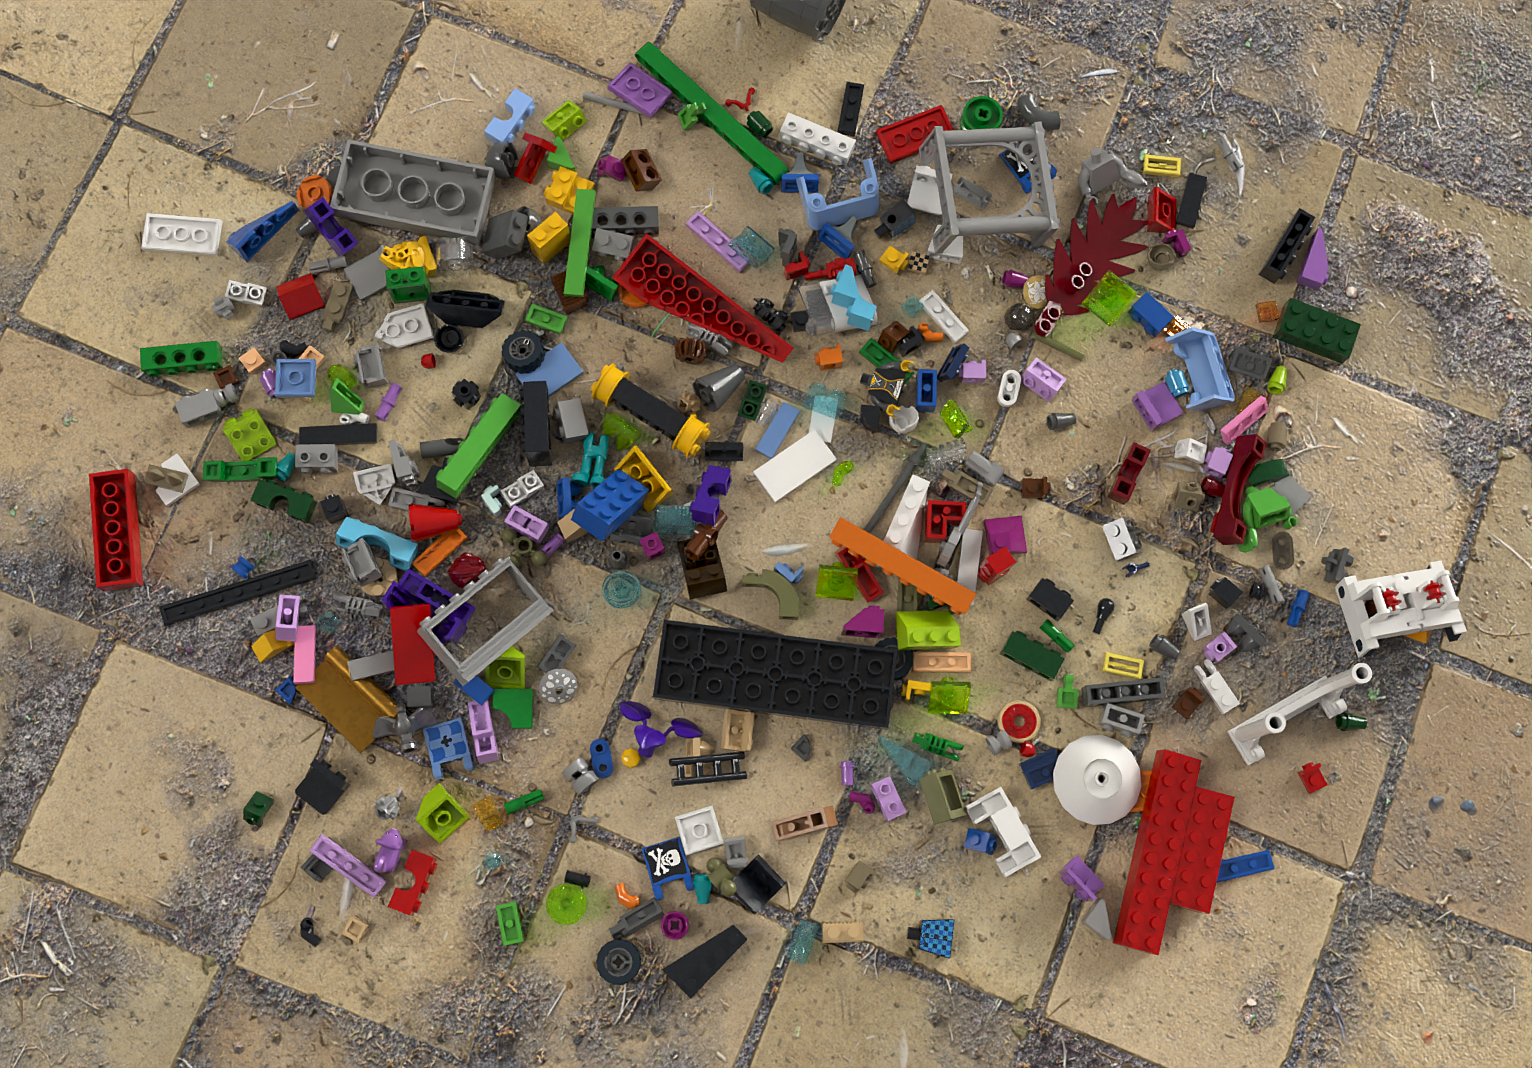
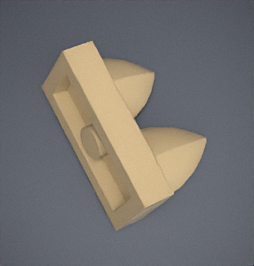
M701 738L686 739L685 757L710 755L715 751L709 743L702 741ZM702 763L703 773L706 775L711 768L706 763ZM695 764L685 765V777L696 776Z

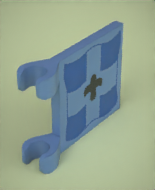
M462 718L423 728L432 771L436 780L444 777L440 765L463 758L465 769L467 771L474 769Z

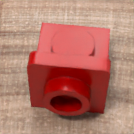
M802 251L798 252L799 263L791 262L785 267L784 275L786 280L808 273L810 262Z
M1312 761L1303 765V770L1297 772L1308 794L1328 785L1319 769L1322 767L1321 763L1314 764Z

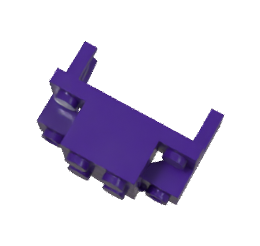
M407 569L399 583L392 582L382 601L389 612L390 607L430 604L431 618L436 615L434 611L443 604L445 607L451 603L449 599L454 595L414 571ZM464 602L434 626L432 632L442 644L451 642L458 644L468 628L466 624L476 608Z

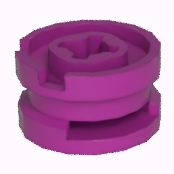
M673 911L663 917L661 929L666 937L677 940L686 935L689 929V922L683 913Z

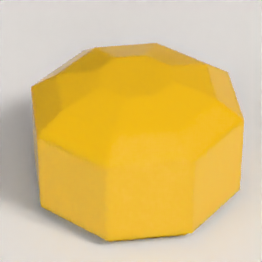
M632 748L624 750L621 756L623 765L628 768L638 766L641 760L638 751Z

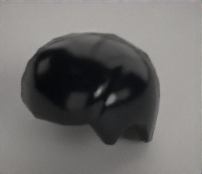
M446 324L435 331L434 342L440 351L452 353L463 346L464 335L457 325Z

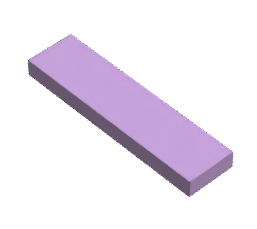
M699 211L685 223L686 227L739 273L752 261V257Z
M321 834L309 849L312 854L374 898L387 882L385 878L324 834Z

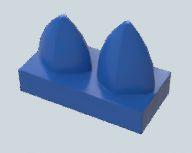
M561 478L556 482L559 520L575 509L578 502L571 500V498L577 496L582 491L577 484L570 482V478Z

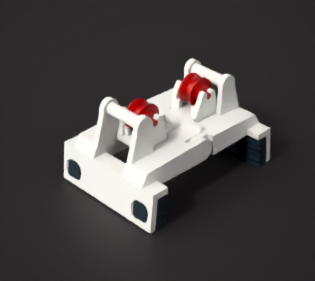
M1442 561L1430 562L1425 570L1400 573L1393 576L1389 575L1357 581L1356 576L1344 577L1335 586L1358 658L1370 656L1371 653L1379 648L1377 639L1412 634L1419 631L1444 628L1449 642L1462 639L1467 630L1458 608L1460 600L1459 597H1456L1449 578L1450 572L1448 570L1445 571ZM1373 599L1378 613L1369 619L1363 601Z

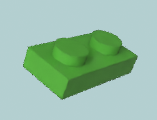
M532 304L525 321L528 324L561 335L568 318L566 315Z
M516 901L497 905L496 911L503 946L524 942Z

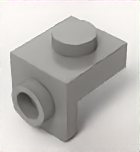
M744 836L724 838L728 868L741 869L744 866H748Z

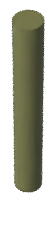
M1035 331L1031 335L1032 338L1079 361H1082L1084 354L1047 336L1041 337Z

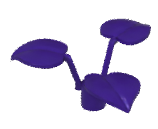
M634 701L619 703V710L625 718L637 722L642 721L643 725L635 727L634 734L639 744L638 753L644 757H652L655 748L665 744V737L671 731H674L677 736L682 738H699L703 736L699 727L685 718L673 719L671 721L672 726L663 734L647 726L646 719H650L652 714L646 706Z

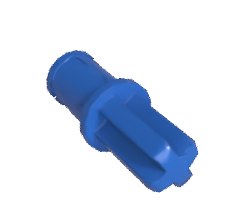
M1302 589L1297 591L1296 598L1293 604L1290 605L1292 610L1287 625L1297 627L1301 614L1306 611L1305 606L1310 596L1308 591Z

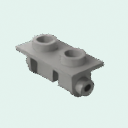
M962 176L953 188V193L985 210L993 195Z

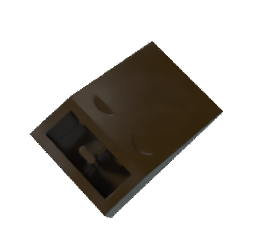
M691 539L678 541L677 546L689 599L727 592L725 574L717 543L715 542L712 546L709 545L701 557L693 561L684 554V548Z

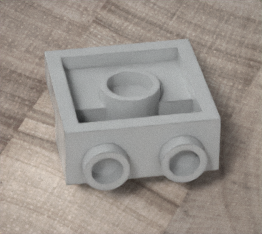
M396 439L388 441L398 480L403 487L411 488L417 486V477L420 476L418 466L415 465L414 460H410L402 444L399 445Z

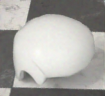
M901 405L899 407L900 411L896 409L893 413L897 416L896 418L889 415V424L896 432L905 434L915 429L918 424L919 414L915 407L906 408Z

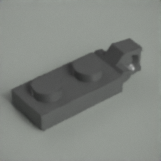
M653 897L620 916L618 924L609 928V931L614 940L632 935L665 915L658 901Z

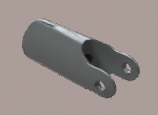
M447 438L420 442L421 457L426 459L456 454L460 444L458 441L462 442L463 439Z

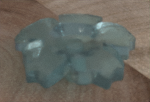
M328 610L323 615L318 614L315 617L316 623L319 624L316 626L318 632L324 633L326 631L328 634H331L336 629L335 626L339 625V619L333 616L332 611Z

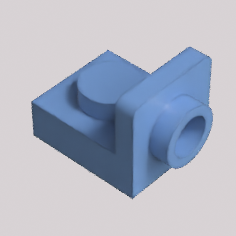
M778 562L773 570L785 577L791 585L793 583L797 584L804 577L802 574L804 568L802 566L793 574V570L786 563Z

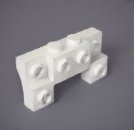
M1001 787L965 806V810L973 824H977L988 817L1005 846L1007 852L994 859L1004 877L1041 858L1040 853L1029 836L1031 832L1028 826L1022 824L1019 819L1021 817L1020 812L1015 806L1012 807Z

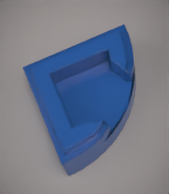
M289 676L275 690L290 705L296 696L294 680Z

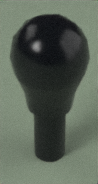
M1103 598L1098 603L1097 621L1093 629L1095 634L1100 635L1104 622L1107 621L1114 611V602L1109 598Z

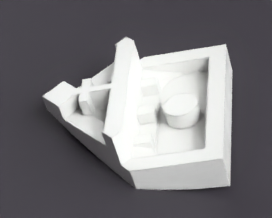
M392 464L353 472L357 491L379 505L382 504L396 483Z

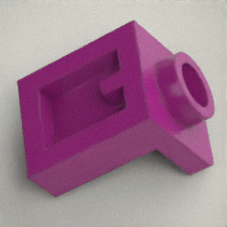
M1174 229L1167 232L1162 240L1164 244L1173 242V248L1180 258L1186 256L1191 250L1183 229L1178 231Z
M656 532L639 540L647 561L665 554V548Z

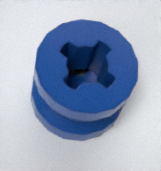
M240 555L238 562L232 564L230 568L246 579L248 573L256 567Z

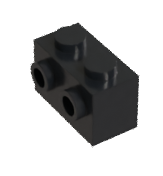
M1041 578L1026 599L1057 622L1063 617L1074 601L1067 591L1059 590L1055 587V583L1047 578Z

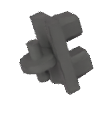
M1345 547L1343 549H1333L1332 552H1329L1328 557H1322L1321 563L1326 565L1324 581L1339 583L1344 577H1349L1348 573L1343 571L1344 567H1350L1354 561V557L1348 554L1349 549Z

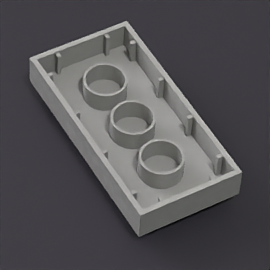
M348 139L330 206L335 211L333 213L334 217L480 245L496 176L492 167Z

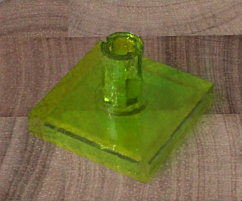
M835 562L832 566L819 564L815 597L853 601L858 568L843 567V564L840 562Z
M943 677L941 681H931L927 707L928 713L967 714L971 683L954 682L952 677H949V681H947V677Z

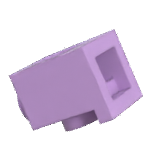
M982 360L981 363L967 361L958 368V377H961V383H984L986 379V360Z
M1223 632L1202 649L1205 651V657L1215 664L1237 646ZM1217 645L1220 646V648L1222 649V651H1219V650L1217 649Z

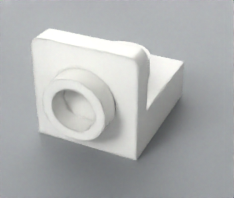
M1191 438L1178 440L1174 458H1186L1197 464L1204 463L1207 445Z

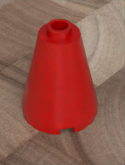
M409 504L412 543L458 530V525H462L461 514H457V510Z

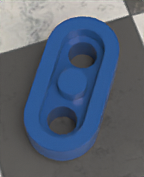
M596 739L590 745L593 770L597 777L602 779L608 778L613 773L610 746L604 739ZM598 745L603 746L602 752L596 751ZM603 764L607 766L604 772L599 769Z

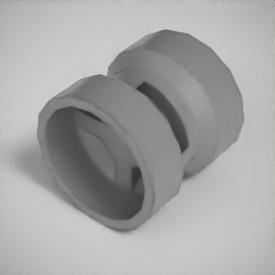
M232 383L226 385L225 388L213 390L214 397L220 408L226 406L229 402L239 401Z
M1004 729L999 731L995 737L991 735L986 738V743L994 756L999 754L1001 749L1007 750L1012 747L1011 740Z

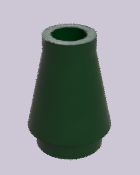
M1343 712L1336 716L1335 724L1337 729L1341 731L1366 729L1367 719Z

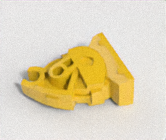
M426 236L420 237L418 242L406 241L396 244L392 248L385 246L382 252L387 253L388 256L381 253L379 258L391 270L424 266L428 278L433 277L437 270Z

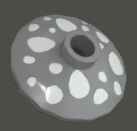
M565 669L548 671L539 682L541 697L552 704H562L574 697L578 687L576 677Z

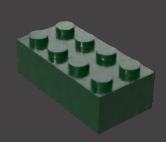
M1290 298L1283 305L1272 338L1343 364L1351 356L1361 324Z

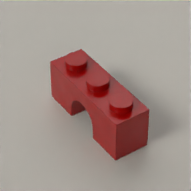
M1006 546L987 557L978 568V576L983 583L986 582L987 585H990L1006 575L1010 568L1016 564Z
M411 850L404 869L414 874L415 884L409 890L395 888L388 907L409 916L418 913L422 904L420 901L422 893L426 894L430 885L427 882L430 874L434 875L438 864L435 863L437 859L416 850Z

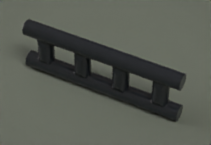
M742 751L669 759L670 767L676 766L677 778L671 779V785L675 787L747 779L746 771L740 772L739 760L745 759V753ZM722 761H731L732 773H722ZM713 762L714 774L704 775L702 763ZM695 764L696 776L685 777L684 765Z

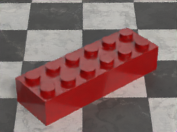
M129 469L90 473L89 486L96 587L102 591L142 587L143 575L135 474Z
M1196 786L1170 905L1201 914H1210L1235 799L1234 796Z

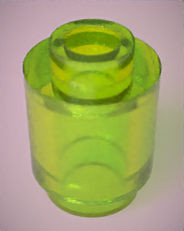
M334 364L327 371V378L332 382L337 377L350 389L356 383L354 375L341 364Z

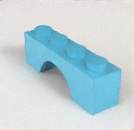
M346 517L336 533L337 545L347 549L348 546L363 538L369 545L383 548L390 557V565L404 571L410 569L412 562L418 555L417 543H412V540L401 538L392 532L380 530L376 526L362 523L358 519Z

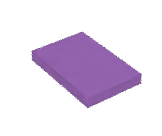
M631 62L608 84L609 91L650 119L673 96L672 90Z

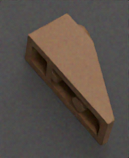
M833 806L821 807L771 822L776 841L838 825Z

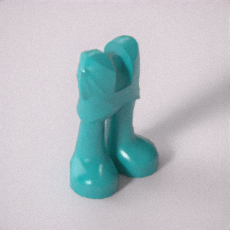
M588 433L583 443L584 454L580 472L572 475L571 482L588 487L591 464L594 459H596L590 486L596 488L605 480L603 470L609 448L608 435H601L599 446H595V433Z

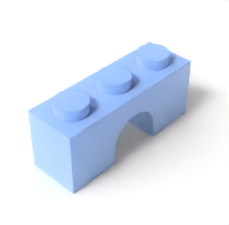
M515 88L505 101L507 111L512 113L513 116L505 121L494 117L484 130L486 139L494 144L506 141L513 143L515 134L523 129L525 120L528 116L531 117L535 111L533 98Z

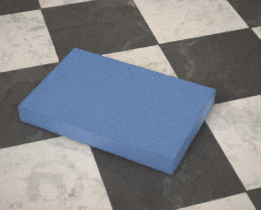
M561 342L545 354L544 361L535 371L523 374L517 372L515 375L522 385L523 382L546 381L548 397H550L584 374V372Z

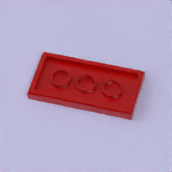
M939 105L877 129L875 133L889 163L892 164L919 153V147L935 126H942L943 131L954 129L943 106Z
M430 604L390 607L395 685L435 681L433 650L417 633V630L421 627L419 623L428 616L431 618Z

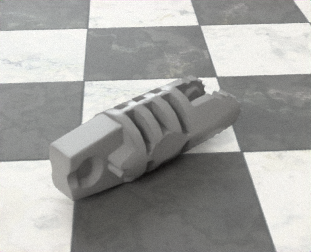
M690 323L687 327V334L696 340L700 339L707 347H711V349L724 356L727 355L728 348H732L734 342L726 337L715 334L693 323Z
M334 592L333 594L335 600L346 602V604L333 603L332 609L350 612L351 614L364 617H379L382 614L383 606L373 603L372 600L353 597L339 592Z

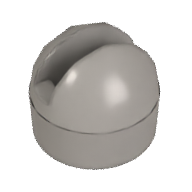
M1011 333L1007 336L1006 343L1011 349H1014L1023 339L1018 334Z

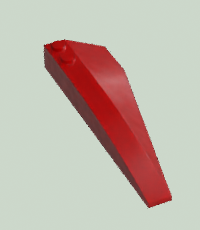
M647 233L612 277V279L642 302L715 334H720L733 342L781 363L785 361L794 349V347Z

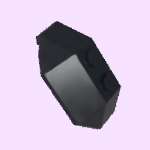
M453 289L437 293L430 292L426 302V307L445 324L473 328H484L500 317L505 305L504 300H500L488 293Z

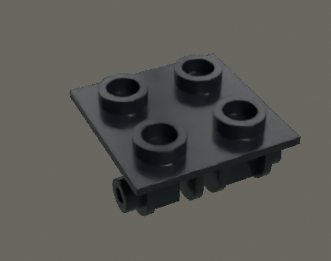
M753 299L757 302L753 308L755 313L763 318L764 321L772 314L768 324H771L777 331L783 332L786 328L784 324L791 323L788 319L789 316L784 311L775 309V304L769 299Z

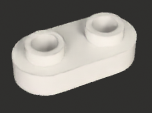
M1015 370L1006 371L1001 379L997 400L1003 407H1011L1017 400L1021 376ZM1007 379H1012L1014 383H1009ZM1008 396L1010 400L1006 401L1003 397Z

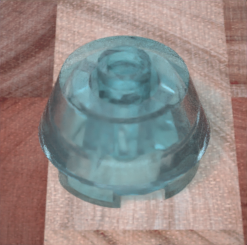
M624 570L615 571L608 575L602 585V594L605 601L615 608L623 609L632 606L638 600L641 593V585L638 578L631 572Z

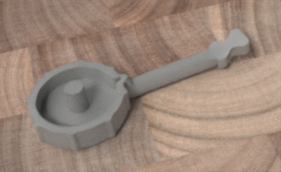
M978 481L976 496L970 502L959 526L954 527L947 542L942 541L940 548L943 550L937 563L946 567L960 536L965 532L980 501L983 487L982 482Z

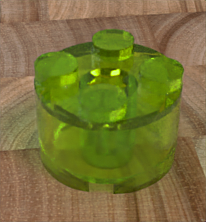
M560 884L554 887L548 894L546 900L547 913L552 920L559 924L571 925L577 923L587 912V896L576 885ZM567 898H569V902L572 903V907H568L567 910H565V906L562 905V902L566 901Z

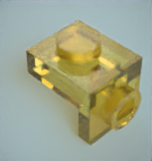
M491 795L473 804L479 820L486 831L495 829L504 823Z

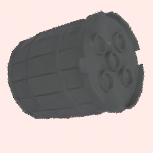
M750 0L751 7L797 32L812 36V40L818 43L824 40L821 38L823 34L828 35L846 0Z

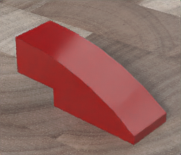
M843 546L834 553L854 585L869 603L883 594L884 591L861 555L857 558L848 553L849 548Z

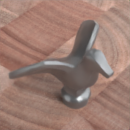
M397 704L395 706L397 720L388 716H379L373 728V738L395 734L402 740L399 744L401 753H412L417 750V741L413 740L414 732L420 728L436 725L438 721L432 712L425 707L417 709L408 717L405 704Z

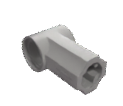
M976 451L970 455L964 464L978 474L980 479L990 487H994L1005 473V470L995 462H989Z

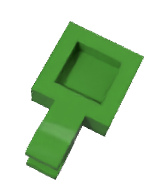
M696 102L688 104L678 113L683 130H690L698 121L697 115L706 110L704 102L697 106Z
M1063 675V688L1059 687L1057 689L1056 707L1077 709L1078 689H1073L1074 675Z

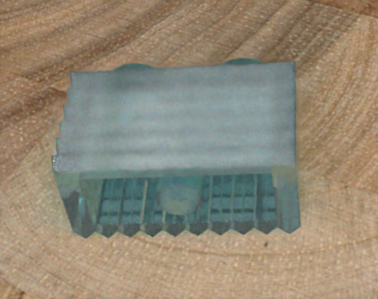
M656 505L655 531H659V534L669 535L670 532H678L679 535H690V532H694V521H692V513L689 512L690 506Z

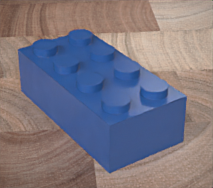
M617 469L577 503L571 520L603 541L643 506L649 489L625 472Z

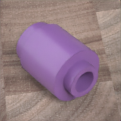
M268 369L261 373L262 376L259 379L267 395L275 399L276 370Z

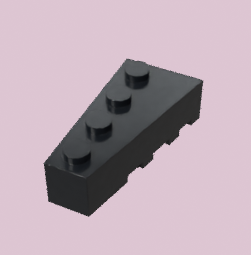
M523 382V389H520V398L524 400V406H521V418H524L525 424H521L522 435H525V441L522 442V453H526L529 467L552 466V458L549 451L551 450L550 433H548L550 431V419L548 416L549 397L547 382Z
M732 925L662 970L691 999L746 942L747 938Z

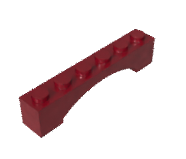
M1258 434L1237 436L1234 445L1233 457L1230 462L1213 537L1222 545L1243 544L1247 526L1241 521V496L1249 474L1257 462L1263 459L1267 444Z

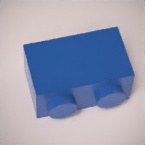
M1148 292L1128 312L1133 321L1140 323L1144 327L1145 332L1154 337L1174 318Z
M918 369L915 387V409L918 412L934 413L937 397V370Z

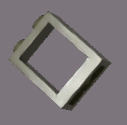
M943 767L925 772V777L920 778L919 781L934 825L967 815L952 769L945 771Z

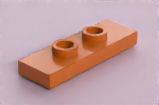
M460 529L442 534L412 562V565L426 578L468 537Z

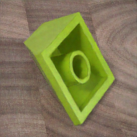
M513 646L508 648L485 668L486 684L492 688L525 689V655Z
M438 783L423 797L416 821L441 844L470 816L450 793Z

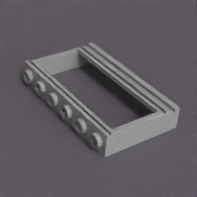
M507 557L504 561L502 558L497 560L492 565L494 569L490 572L486 569L478 576L479 581L476 583L471 581L463 588L465 590L463 594L456 593L449 599L451 603L448 606L441 605L434 611L436 615L433 618L428 616L419 623L421 627L417 630V633L462 686L472 680L554 611L512 563L510 557ZM506 570L533 604L459 664L431 629L501 572Z

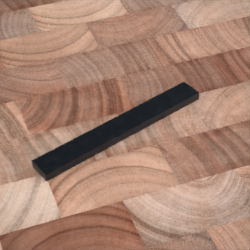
M310 559L159 606L163 623L165 626L315 580L317 576L313 562Z

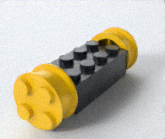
M615 363L603 367L598 382L595 381L590 388L592 399H599L604 402L606 408L611 407L613 404H616L625 411L629 408L631 410L630 414L641 421L646 419V424L656 431L662 429V434L674 441L672 445L673 450H680L686 454L687 459L692 455L696 457L701 449L699 445L703 440L706 441L711 433L709 422L705 424L698 420L696 414L691 415L688 419L683 414L630 382V373H624L617 369Z

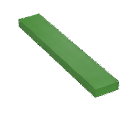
M576 190L564 296L583 297L596 197L595 190Z

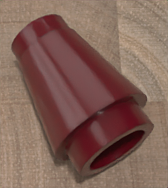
M1207 476L1201 482V489L1204 494L1222 498L1225 489L1222 483L1213 477L1209 478Z

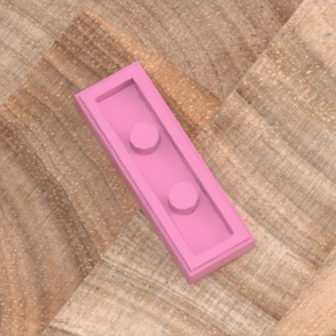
M1258 397L1220 430L1224 443L1230 444L1268 411L1265 397Z
M298 626L294 647V684L315 683L316 626Z

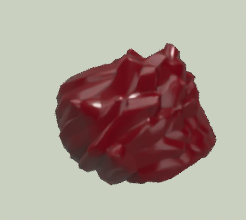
M464 552L454 560V563L448 569V576L455 585L463 589L471 581L474 583L479 581L478 576L487 567L481 558L472 553Z

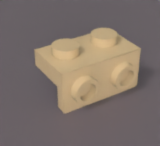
M725 710L721 749L739 752L751 750L753 745L752 731L755 726L754 712Z

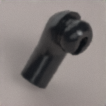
M283 340L280 342L279 348L286 355L295 357L304 353L308 347L305 342L295 346L287 340Z

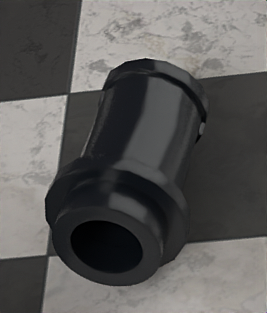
M567 870L564 883L578 885L582 889L584 887L588 888L591 876L587 875V873L580 874Z

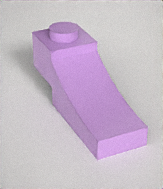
M488 699L482 706L476 701L468 702L472 735L479 764L499 760Z

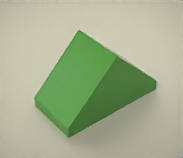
M560 136L556 137L553 145L557 146L555 153H549L547 158L548 168L559 170L561 166L575 172V167Z
M337 377L334 379L330 388L331 411L359 415L365 401Z

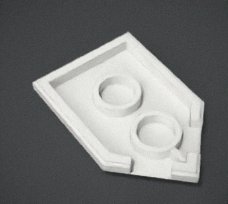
M424 303L387 313L375 337L396 348H402L434 338Z

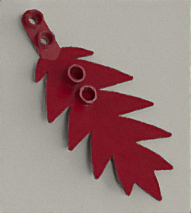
M1113 193L1106 205L1102 224L1094 201L1091 199L1087 213L1086 240L1075 218L1071 219V260L1060 239L1056 240L1053 259V284L1049 275L1046 274L1044 287L1048 303L1034 324V330L1039 336H1048L1062 314L1071 316L1090 311L1089 308L1077 305L1102 300L1120 292V289L1096 282L1097 280L1121 277L1135 272V269L1108 260L1119 259L1147 249L1146 245L1120 241L1137 232L1147 223L1145 220L1132 219L1136 208V197L1118 207L1115 194Z

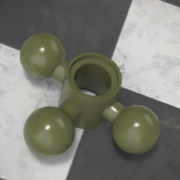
M507 528L502 532L504 542L515 544L517 552L507 557L511 558L510 560L517 568L520 565V557L532 556V561L537 566H543L547 562L546 553L535 551L532 541L528 537L517 538V533L512 528ZM528 543L530 546L528 550L521 551V544Z
M715 857L709 859L706 867L711 873L708 875V878L718 890H721L724 896H735L736 884L731 881L735 878L732 872L724 863L722 864L720 859Z

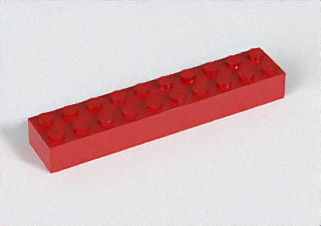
M1166 749L1156 750L1113 944L1152 955H1159L1202 762L1200 759Z

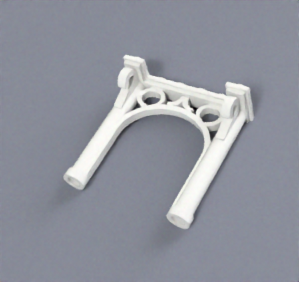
M1358 663L1349 670L1329 678L1323 676L1227 731L1247 766L1265 758L1262 747L1258 745L1261 736L1283 731L1287 720L1318 702L1329 719L1346 711L1347 705L1345 701L1339 698L1343 689L1356 684L1367 683L1372 678V670L1367 664Z

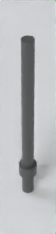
M921 443L915 454L910 456L908 459L909 463L864 528L866 532L871 533L914 467L918 466L921 462V457L927 450L928 445Z

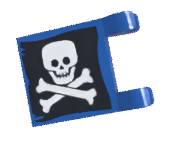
M1008 149L1000 153V158L1018 180L1023 191L1026 194L1030 193L1032 182L1028 180L1031 176L1025 163L1018 161V156ZM1031 158L1030 162L1034 165L1033 158ZM1051 165L1050 176L1053 179L1056 177L1057 169Z
M680 837L641 848L656 900L659 901L664 898L661 884L681 878L684 879L687 891L694 890Z

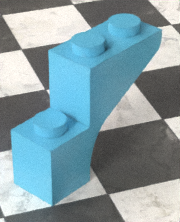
M845 264L843 271L839 270L836 278L837 285L833 284L830 295H833L831 303L848 309L846 316H849L847 324L869 331L877 306L868 303L860 296L853 269Z

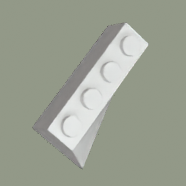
M912 475L884 542L917 560L930 482Z

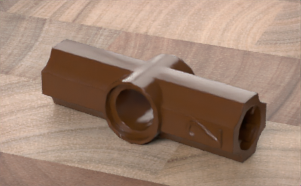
M720 509L715 526L705 523H699L696 526L693 538L684 548V554L693 561L698 560L709 545L715 544L720 529L728 520L723 510Z

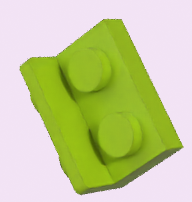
M567 100L541 121L543 126L555 138L560 136L562 141L587 122L581 108L570 100Z

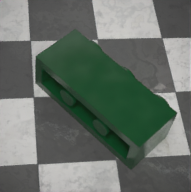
M1012 631L1000 655L1049 681L1054 680L1065 659L1061 657V653L1053 649L1048 650L1044 648V644L1037 640L1031 641L1027 639V635L1020 631Z

